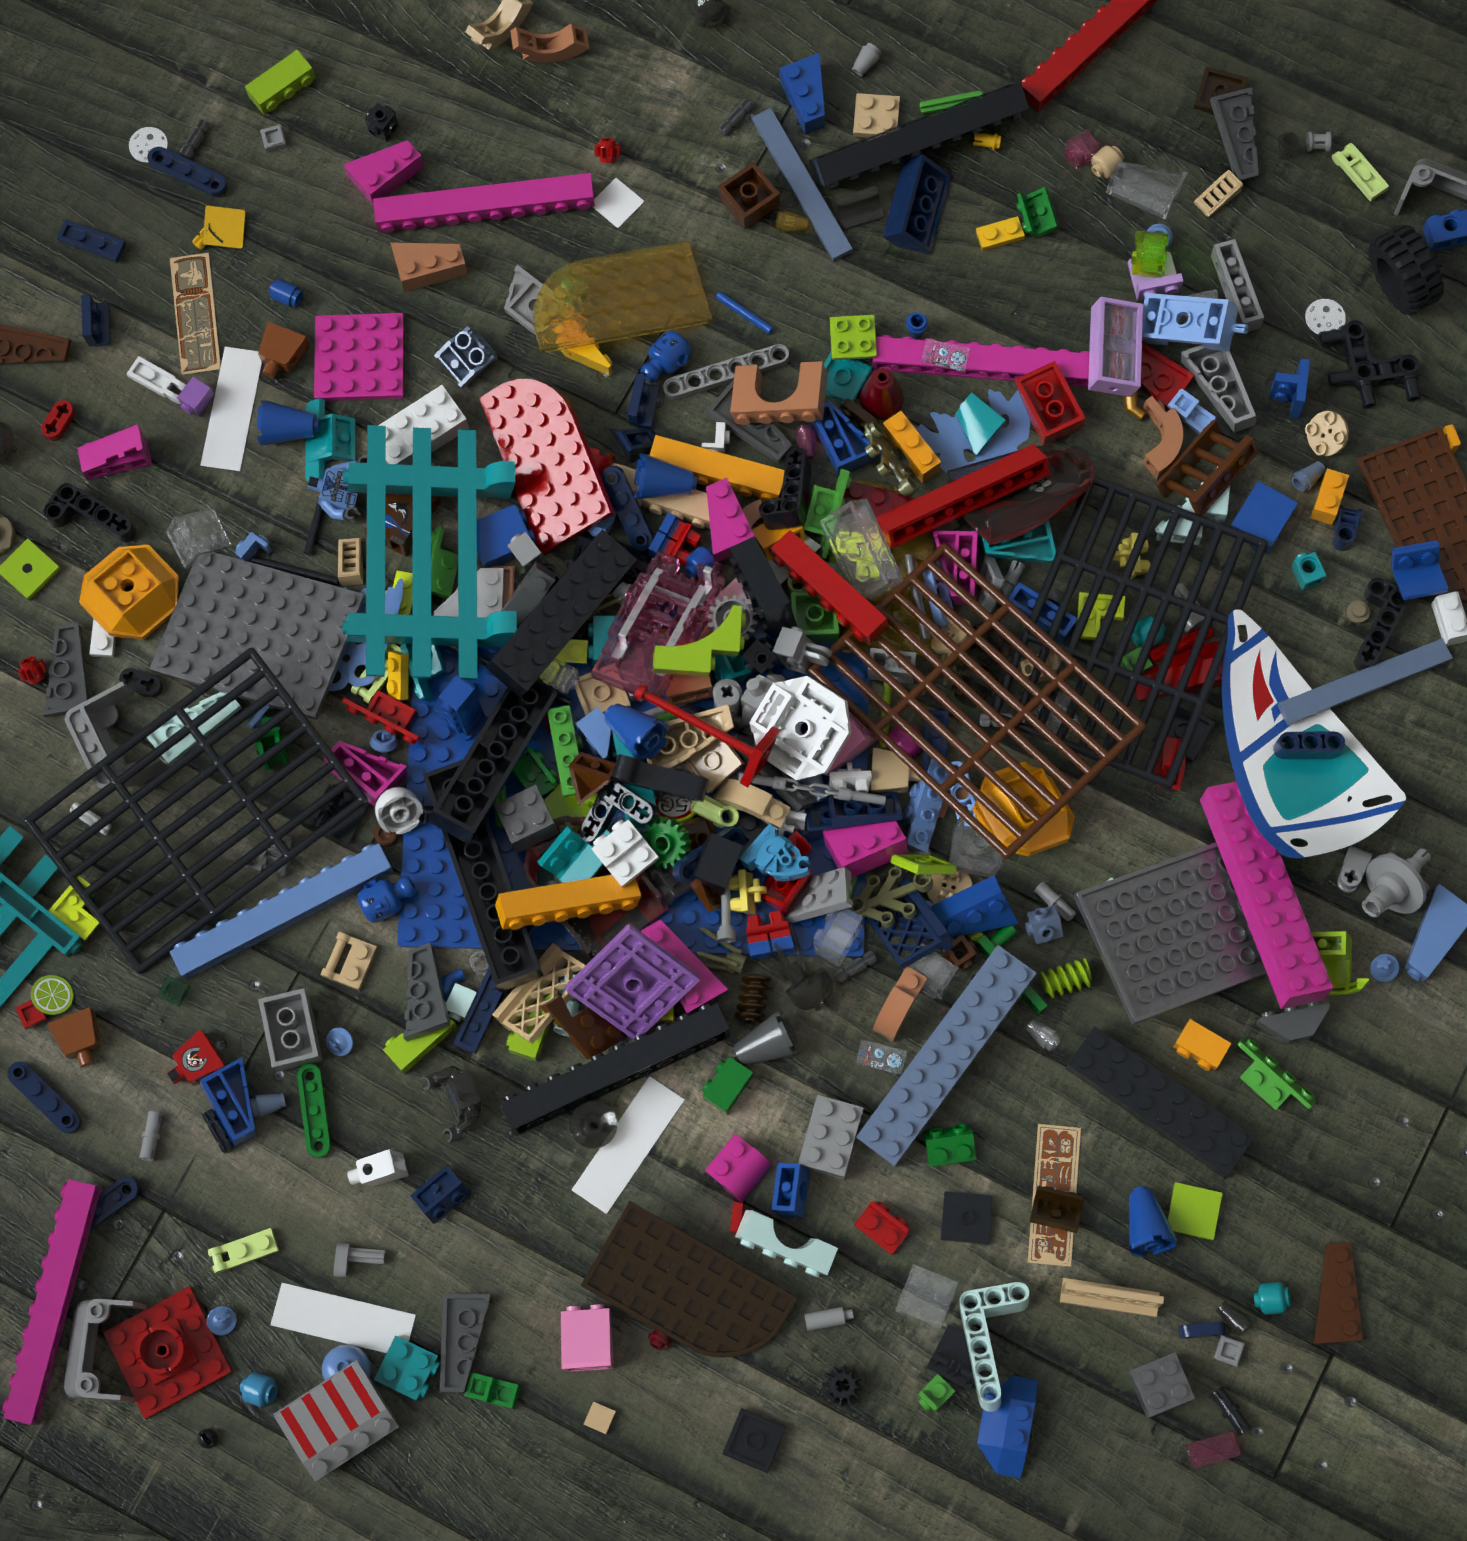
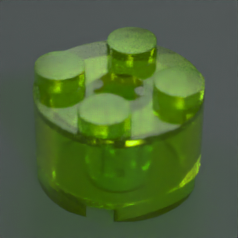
M1136 231V248L1132 252L1131 264H1133L1132 275L1154 278L1164 276L1167 261V247L1165 246H1168V233Z

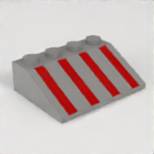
M357 1360L273 1414L302 1464L315 1482L399 1427L395 1415Z

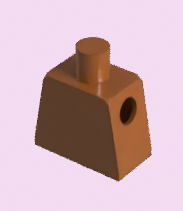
M267 322L258 353L261 362L266 364L262 373L272 379L275 378L279 369L290 373L310 345L307 337Z
M88 1007L47 1023L65 1057L68 1059L77 1057L81 1068L94 1064L91 1051L99 1049L101 1043L97 1017L93 1009Z

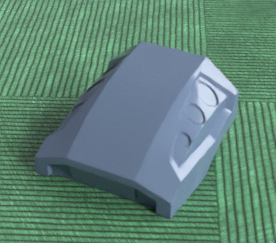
M467 326L455 337L448 340L434 355L454 376L460 388L467 386L490 363L498 359L496 352L488 342L470 326Z

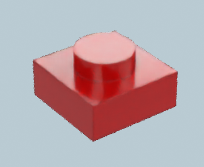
M32 1000L15 1007L26 1030L48 1020L46 1014L39 1011L34 1006Z

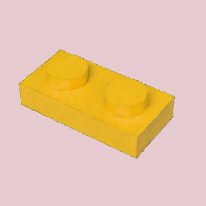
M1018 216L976 228V235L982 251L1024 240L1025 238Z
M388 651V696L398 700H407L409 654L399 651Z

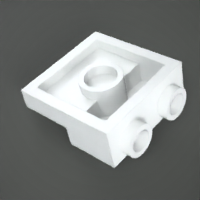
M623 820L618 821L612 827L613 832L607 837L605 835L598 837L593 842L595 846L592 848L593 852L623 888L660 859L629 820L625 822Z

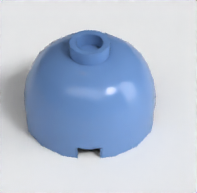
M350 1344L339 1345L330 1350L325 1356L322 1364V1376L326 1380L357 1360L368 1377H370L371 1362L366 1353L359 1347Z

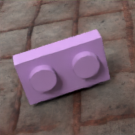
M1166 251L1129 259L1128 268L1137 301L1145 300L1146 293L1173 295L1181 292L1183 285L1182 274H1176L1170 252Z

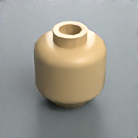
M1106 145L1092 156L1091 170L1097 177L1102 176L1109 179L1123 167L1124 156L1116 146Z

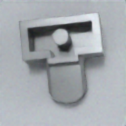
M782 627L772 651L786 669L806 675L808 674V667L812 663L827 666L829 663L827 658H830L832 655L830 649L814 644L806 637L804 631L797 627H792L791 629Z

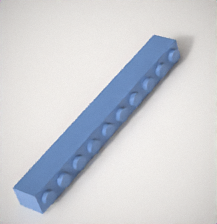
M370 844L364 847L361 853L355 856L348 855L341 860L342 863L334 867L333 865L327 866L320 871V874L302 879L299 885L293 888L287 887L282 889L278 896L272 899L265 898L258 902V906L238 912L237 917L231 920L225 919L216 924V928L210 931L203 930L188 942H179L169 952L181 976L187 980L364 888L367 882L374 879L379 881L394 873L380 844Z

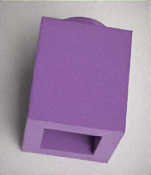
M192 377L177 398L183 411L189 415L194 413L200 417L215 395L209 386Z

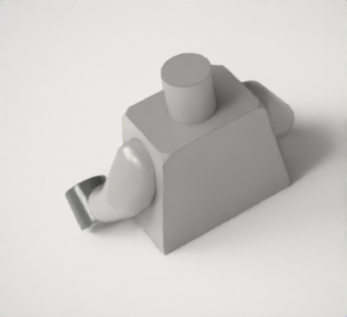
M770 670L766 677L759 674L756 678H752L747 682V689L740 698L743 707L742 717L738 714L733 719L734 729L737 732H740L742 728L750 726L749 722L772 684L785 681L782 675Z

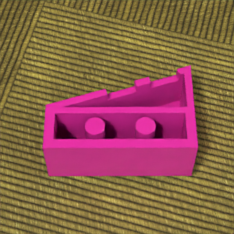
M407 140L343 164L347 177L374 206L373 198L387 197L423 169L424 163L421 154Z
M138 424L77 448L82 473L87 480L153 465L148 440Z
M727 478L706 486L714 563L732 556L730 547L755 537Z
M932 531L937 548L942 543H947L974 569L979 570L980 538L978 531ZM945 554L940 557L944 571L977 601L978 584ZM949 589L954 605H967Z
M338 741L331 748L367 796L368 802L374 807L383 792L393 787H398L407 778V766L401 763L400 765L393 763L385 757H377L367 753L366 750L342 741ZM324 756V762L326 764L328 763V760ZM335 770L331 771L340 780H342Z
M896 821L823 831L825 846L838 869L846 867L851 872V878L890 862L894 854H908L906 838Z

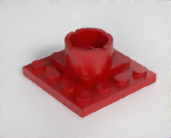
M191 1286L103 1332L137 1405L146 1420L233 1373L215 1334L207 1327V1318ZM166 1347L167 1351L162 1355V1350Z

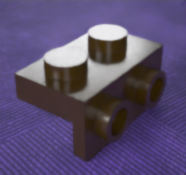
M1037 1186L1029 1222L1077 1233L1085 1197L1074 1192L1055 1190L1048 1186Z

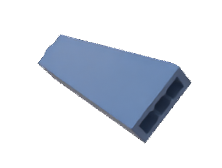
M1438 884L1431 893L1404 966L1408 970V975L1417 981L1421 980L1424 982L1467 927V904L1441 884Z

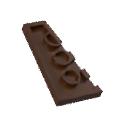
M0 324V365L67 362L72 341L69 338Z
M1351 1242L1326 1244L1313 1345L1363 1341Z

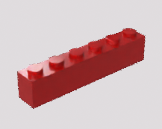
M791 530L770 548L773 556L771 558L772 561L779 568L784 567L789 571L788 575L794 582H801L806 593L811 597L816 596L820 600V605L827 612L832 611L837 615V621L844 627H850L853 630L852 634L860 642L864 640L870 645L889 627L887 618Z

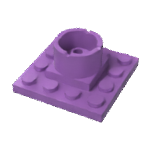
M629 923L565 985V990L634 1040L636 1036L646 1033L700 981V975Z

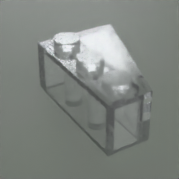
M1118 162L1109 179L1106 193L1166 220L1184 187L1188 172L1181 171V174L1167 172V169L1160 168L1159 171L1147 169L1145 165Z

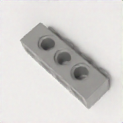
M1232 239L1215 244L1211 253V259L1226 300H1230L1238 307L1236 324H1248V332L1260 329L1264 316L1236 240Z

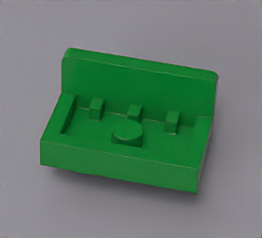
M1046 187L1026 196L1021 192L1017 194L1018 202H1016L1020 214H1023L1024 221L1022 225L1027 234L1037 239L1060 228Z
M529 746L526 748L527 752L521 757L513 773L525 789L536 785L544 798L558 787L556 782L558 776L551 767L547 769L542 763L545 759L539 750L533 751Z
M959 1123L949 1128L933 1127L929 1131H924L929 1167L976 1160L971 1125Z

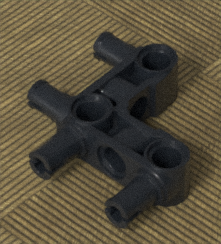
M1352 320L1347 325H1341L1336 330L1319 333L1321 346L1341 343L1348 369L1346 371L1329 373V386L1344 384L1355 386L1360 391L1364 409L1376 406L1373 387L1402 383L1404 384L1408 402H1414L1421 398L1417 383L1419 379L1418 359L1411 354L1395 355L1393 358L1383 360L1373 359L1370 356L1368 347V333L1361 321ZM1354 331L1358 336H1352L1349 332ZM1403 365L1409 366L1412 370H1405ZM1363 372L1368 377H1361L1358 373Z

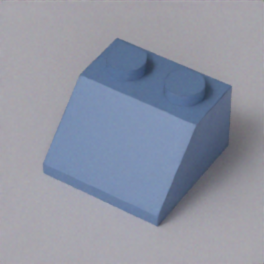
M597 707L576 723L577 730L595 757L612 761V749L614 748L613 733L605 722L606 710L602 712Z

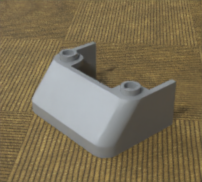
M1420 159L1412 170L1394 215L1398 216L1411 184L1419 187L1430 185L1467 200V174L1431 159Z
M123 681L71 708L65 715V723L88 770L116 749L106 729L118 721L119 713L115 705L135 695L134 691ZM158 757L125 782L124 786L140 785L159 775L170 765L161 757ZM119 758L110 767L119 776L136 762L124 767ZM103 772L92 778L95 785L100 789L110 783Z
M110 1299L83 1300L76 1305L73 1314L64 1380V1390L69 1397L134 1403L135 1398L99 1394L101 1384L98 1376L92 1373L98 1326L108 1319L111 1307L146 1310L147 1305L134 1301Z

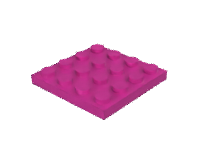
M404 314L315 316L314 399L320 398L325 399V401L403 399Z

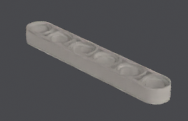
M776 344L669 378L663 386L664 394L670 400H678L729 384L734 380L735 373L731 371L733 365H753L752 360L757 357L765 361L759 367L761 373L782 367L789 361V350L782 344ZM776 351H783L786 356L782 360H776L773 354ZM713 371H719L722 373V377L719 380H712L710 374ZM691 378H699L701 384L697 387L690 386L688 382ZM671 384H676L680 387L676 394L668 392L667 389Z

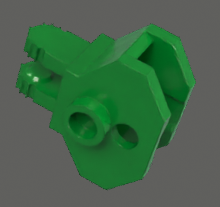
M265 717L264 719H262L261 726L268 720H270L272 717ZM280 727L273 728L255 742L257 755H262L287 736L282 735ZM290 746L265 763V770L272 769L271 763L282 761L283 766L290 763L287 752Z

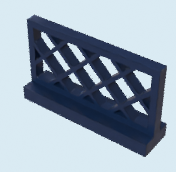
M907 876L899 882V887L911 883ZM918 891L905 895L901 899L903 903L914 904L917 915L912 919L901 917L902 913L897 911L894 917V925L890 929H880L882 925L880 921L865 916L901 969L941 947L945 951L953 947L948 931ZM881 905L873 908L882 909L881 912L893 910ZM897 924H907L905 931L895 930ZM922 925L921 931H911L912 926ZM892 936L902 937L900 943H890ZM908 938H917L915 945L905 943ZM923 939H932L934 941L927 946H921ZM903 950L912 951L908 957L904 959L900 957Z

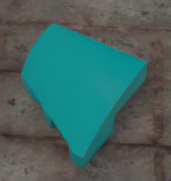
M972 392L956 412L959 423L962 424L964 434L969 440L973 449L972 452L976 457L990 443V439L1006 421Z

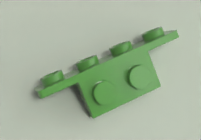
M845 469L840 470L835 490L813 485L807 507L806 520L802 525L804 530L823 534L820 543L821 547L817 553L822 559H826L827 555L831 554L833 548L831 539L839 526L837 517L839 511H842L845 505L844 492L851 483L850 471Z
M439 526L431 531V594L448 599L451 596L457 572L458 554L440 548L445 528Z
M570 706L549 709L547 712L562 794L564 797L576 795L569 764L577 757L580 749L584 748L581 735H577L574 729Z
M1244 1037L1237 1044L1254 1060L1240 1078L1275 1110L1290 1094L1308 1109H1311L1317 1102L1314 1094L1308 1088H1302L1296 1082L1293 1074L1282 1070L1274 1057L1262 1052L1255 1040Z

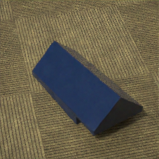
M897 792L869 793L886 796L885 805L855 800H839L838 798L835 799L834 795H829L828 803H815L812 807L805 809L806 839L823 838V831L896 821L900 827L902 812Z

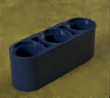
M1335 731L1284 732L1273 745V751L1280 759H1332L1344 748L1345 738L1342 734ZM1282 742L1289 744L1291 749L1285 748ZM1305 742H1309L1313 746V749L1308 748L1305 745ZM1328 742H1332L1336 746V749L1331 748L1328 745Z

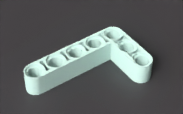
M1021 1282L964 1292L960 1297V1314L980 1406L988 1412L996 1411L1000 1407L1001 1388L986 1318L1021 1312L1028 1308L1029 1289ZM1016 1294H1021L1024 1296V1298L1021 1300H1016L1013 1298V1296ZM997 1298L1000 1302L998 1304H991L989 1300ZM967 1303H975L977 1306L971 1309L965 1305ZM978 1325L981 1329L979 1331H972L970 1327ZM984 1348L986 1352L978 1354L974 1350ZM987 1370L992 1374L988 1377H983L979 1373ZM992 1393L996 1398L994 1400H987L984 1396Z

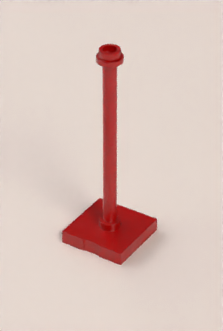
M640 684L637 687L634 697L641 702L645 699L748 755L750 760L740 784L748 788L766 765L779 735V729L772 726L757 746L751 747L648 691L649 686Z

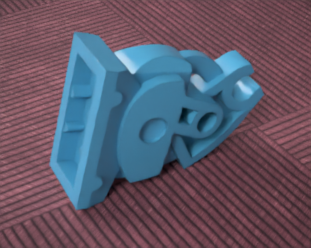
M770 823L739 857L746 869L753 871L755 868H758L761 873L773 876L776 881H791L810 875L808 867L801 868L803 864H810V859L807 856H801L799 849L792 845L789 839L778 835Z

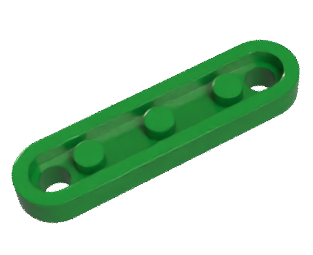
M305 1064L298 1070L297 1079L306 1149L313 1157L323 1158L331 1150V1139L322 1072L314 1064ZM314 1073V1079L308 1081L307 1075ZM322 1142L323 1148L319 1151L316 1150V1144Z

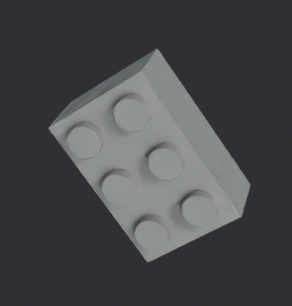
M305 988L258 999L271 1066L276 1072L323 1061L311 1000Z
M817 1095L798 1164L803 1165L810 1171L845 1180L863 1114V1107Z

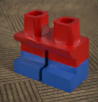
M668 512L659 528V532H657L648 548L649 555L664 560L672 566H675L676 563L685 566L686 557L691 553L683 549L686 544L697 548L702 537L699 533L692 530V524L684 523Z
M781 910L769 913L771 924L767 925L761 924L760 915L748 916L746 934L751 961L771 957L768 936L771 940L774 956L794 952L788 920L785 921Z

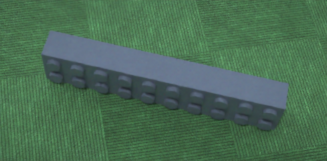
M997 945L856 1138L896 1167L1036 978L1037 973Z

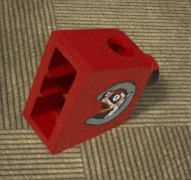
M200 1029L172 1055L178 1066L167 1072L174 1084L186 1077L189 1083L194 1086L199 1084L202 1078L225 1067L226 1064L206 1033Z

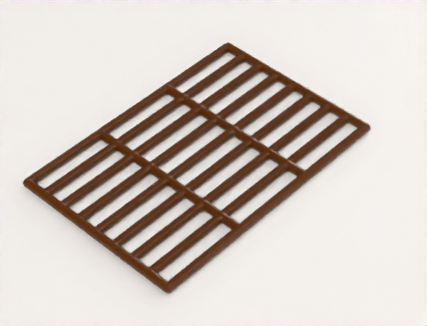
M942 543L874 606L887 618L888 624L936 667L927 676L923 675L883 636L879 635L874 642L919 683L908 692L853 640L855 636L852 634L853 630L851 628L828 648L832 651V655L827 659L885 713L877 723L871 720L819 670L823 665L812 663L808 667V673L847 700L849 712L1005 859H1009L1147 727L1142 719L947 543ZM945 554L1002 606L992 615L935 562ZM927 569L985 620L977 630L970 626L919 579ZM911 584L969 636L960 646L902 594ZM896 600L952 653L942 661L885 608ZM1007 613L1013 615L1068 666L1057 674L1009 631L1000 620ZM991 628L996 630L1051 682L1040 690L983 636ZM975 643L979 645L1027 689L1034 698L1024 706L966 652ZM846 645L893 689L902 700L892 708L836 654ZM960 659L1018 713L1007 721L949 667ZM1076 672L1135 727L1124 735L1065 680ZM943 674L1001 729L990 737L937 688L933 682ZM1059 688L1118 743L1107 751L1048 696ZM927 690L979 738L984 745L975 753L971 751L916 698ZM1042 703L1098 754L1101 759L1094 766H1089L1040 721L1032 711ZM910 705L955 747L967 761L957 769L899 714ZM1024 719L1027 720L1077 766L1084 775L1074 783L1017 731L1015 727ZM893 721L951 776L940 785L889 737L883 729ZM1009 735L1057 779L1067 791L1057 799L998 743ZM990 751H993L1051 806L1040 815L981 759ZM975 766L1034 822L1023 831L964 775ZM958 782L1017 838L1006 847L961 805L948 790Z

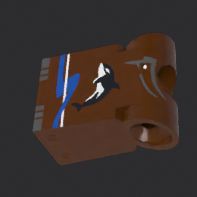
M385 494V547L407 557L412 547V495ZM431 496V515L440 504L441 499L437 496ZM366 520L365 524L363 525V528H364V531H365V534H366V537H367V520Z

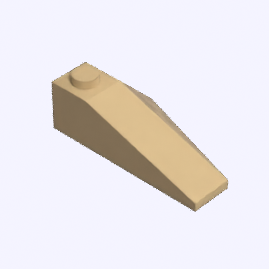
M729 705L692 714L725 733L734 728ZM680 718L667 721L665 723L668 724L670 730L664 736L667 740L666 744L653 759L649 760L646 758L647 763L672 769L717 738Z

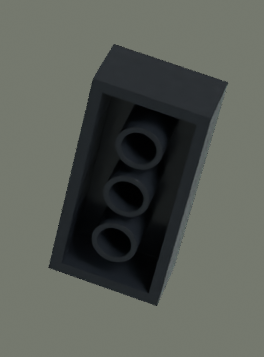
M752 537L730 547L732 557L729 560L734 569L733 573L737 582L742 584V590L746 599H750L752 610L759 617L764 633L769 632L772 639L779 637L782 627L789 629L797 627L790 602L756 538Z

